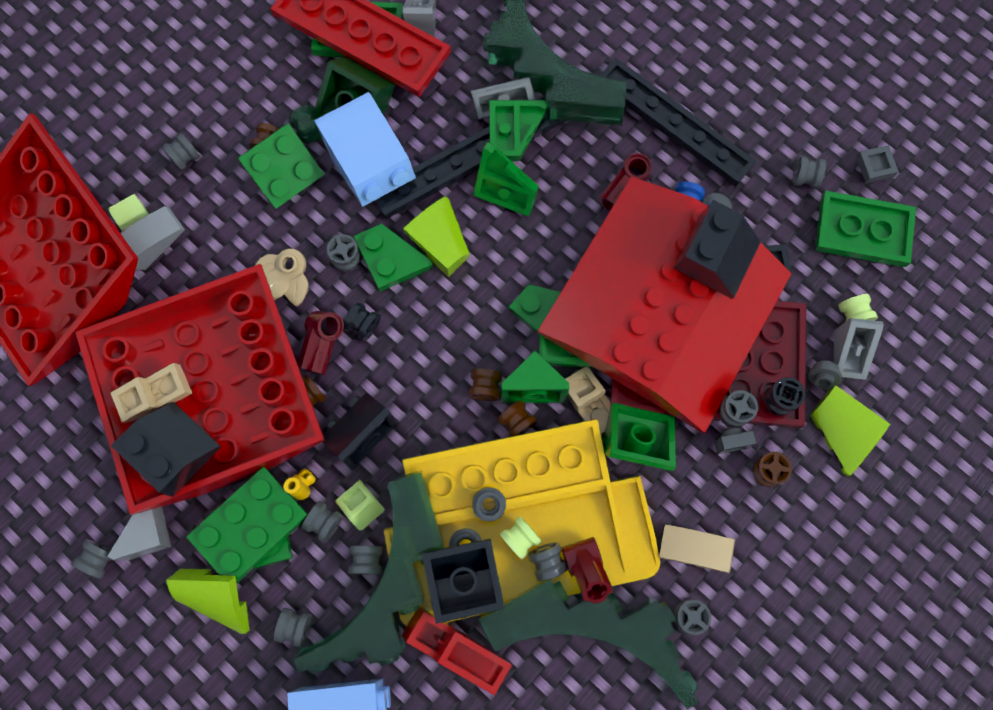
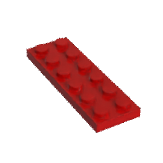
M276 0L270 8L274 17L418 97L422 95L451 53L450 45L367 0Z

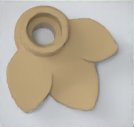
M285 249L278 255L267 254L257 261L256 265L261 264L263 266L274 300L285 295L295 306H299L303 302L308 292L309 283L304 275L306 259L300 251ZM292 258L294 265L291 269H287L286 261Z

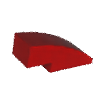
M418 606L401 635L406 643L434 658L440 665L494 696L512 666L510 662L447 622L436 624L434 614L421 606Z

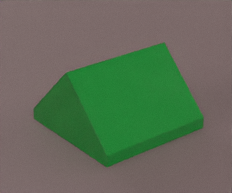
M534 351L502 382L501 404H514L520 400L525 404L565 403L569 391V382Z
M612 402L602 441L604 454L616 459L674 471L676 468L674 416Z

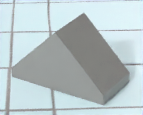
M406 0L403 6L404 21L435 37L436 0Z
M849 318L834 331L833 362L838 365L842 377L867 379L884 327L883 322Z
M159 507L132 515L107 557L112 560L129 561L170 548L171 543L163 508Z

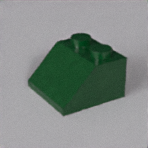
M346 56L331 60L327 65L313 116L320 118L367 92L371 94L384 115L396 84Z

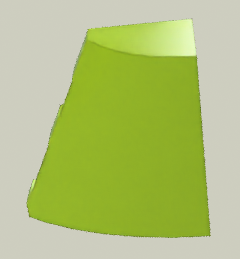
M446 196L426 208L403 228L404 233L425 251L427 258L448 277L470 257L450 200Z
M836 385L825 393L810 414L816 427L824 433V441L829 450L833 449L843 466L841 471L847 477L854 473L891 425Z
M180 568L166 580L169 592L177 602L240 634H246L250 630L246 602L239 601L236 576L212 575L211 569Z

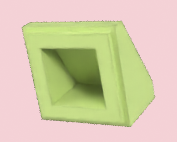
M134 194L108 208L121 231L149 215L143 203Z
M361 480L335 500L347 518L360 531L385 510Z

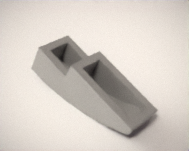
M164 206L121 232V235L139 258L136 270H146L185 229L171 209Z

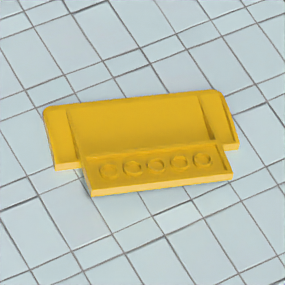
M597 419L402 460L415 523L384 529V536L399 616L406 626L418 606L434 614L422 553L448 548L451 536L456 531L464 528L476 531L481 540L491 539L505 609L487 613L581 593L575 577H571L568 570L552 579L537 581L535 576L536 566L535 563L530 562L528 553L545 544L559 542L560 547L594 537L603 560V568L606 571L611 586L647 579L654 576L659 570L660 557L641 477L635 475L610 481ZM482 488H496L505 497L506 509L503 515L495 521H483L473 511V498ZM486 498L482 505L485 509L491 510L495 506V500ZM519 516L526 521L542 540L538 546H531L527 551V556L523 559L519 558L500 536L504 529L509 530L514 526L515 519ZM464 539L459 545L471 543V541ZM561 549L560 557H561L562 560L565 561L564 556H563V553H562V549Z

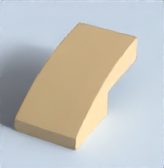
M176 363L168 365L146 379L137 377L111 392L123 423L139 419L192 394L181 365Z
M584 367L565 379L569 382L567 396L582 421L598 420L602 437L604 436L609 415L610 401L605 396V389L590 368Z
M665 524L659 557L665 560L695 565L700 568L730 573L735 540Z

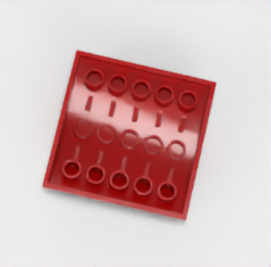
M29 113L0 154V344L27 385L33 386L81 352L76 331L114 318L125 305L139 258L36 115Z
M630 177L537 333L701 433H705L792 273L762 243H760L733 299L674 269L700 214L707 205L694 197Z
M261 264L75 332L130 515L216 491L252 477L263 466L269 470L325 441ZM172 363L181 365L192 391L191 395L175 403L221 446L174 497L159 493L111 446L136 421L133 420L127 423L121 421L111 392L137 377L146 379Z

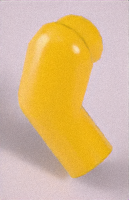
M304 468L298 475L295 473L293 477L285 481L284 490L295 499L304 500L310 495L311 490L309 486L316 481V478L308 469Z

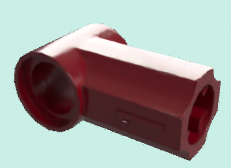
M641 153L630 155L626 159L624 167L601 194L599 201L608 211L614 206L630 177L648 182L652 164L646 155ZM633 168L640 169L643 175L635 176L629 170Z
M314 311L305 319L304 327L307 333L297 364L300 369L325 375L334 342L342 335L344 323L342 318L336 313ZM326 319L327 328L322 332L321 323Z
M590 537L561 547L570 576L575 577L584 601H590L593 604L605 601L606 597L612 592V588L606 571L603 568V560L595 538Z

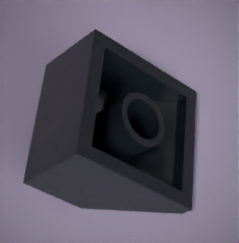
M713 200L700 214L674 269L733 299L761 242L742 214Z
M365 393L362 397L356 396L345 408L347 412L339 420L334 419L328 423L322 431L325 439L323 443L351 470L397 425L391 412L368 393Z
M174 402L137 419L111 445L159 493L174 497L221 448L206 431Z
M490 538L422 553L436 624L505 609Z

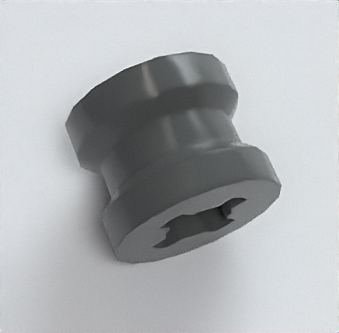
M178 133L175 136V141L171 144L165 143L161 146L165 154L180 171L186 168L187 162L200 157L196 149L182 133Z
M800 155L794 167L792 184L796 186L807 184L812 189H819L825 175L826 160L817 159L813 161L809 160L807 156Z
M345 234L336 235L327 244V254L333 266L339 271H351L360 263V251L356 241L351 236Z
M735 391L721 403L719 409L720 417L729 426L742 427L756 416L758 412L757 400L747 391Z
M319 501L305 518L302 529L308 533H316L318 539L326 543L339 527L343 515L337 511L331 512L325 503Z
M85 539L82 544V553L80 556L74 557L71 565L88 575L102 579L106 573V564L112 560L107 557L111 549L93 540Z
M559 542L545 544L528 553L530 562L535 563L536 566L535 576L537 581L552 579L568 570L566 561L560 557L561 547Z
M350 546L349 553L352 556V564L348 568V574L382 575L379 557L383 554V547Z
M681 601L673 610L672 618L674 625L684 634H703L711 624L710 610L701 601Z
M283 608L276 624L274 641L279 643L290 641L294 647L302 648L309 634L312 614L302 613L299 615L295 614L292 609Z

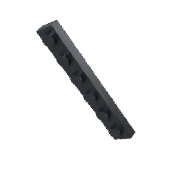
M615 58L598 76L597 84L733 186L737 187L756 164V160L619 59Z

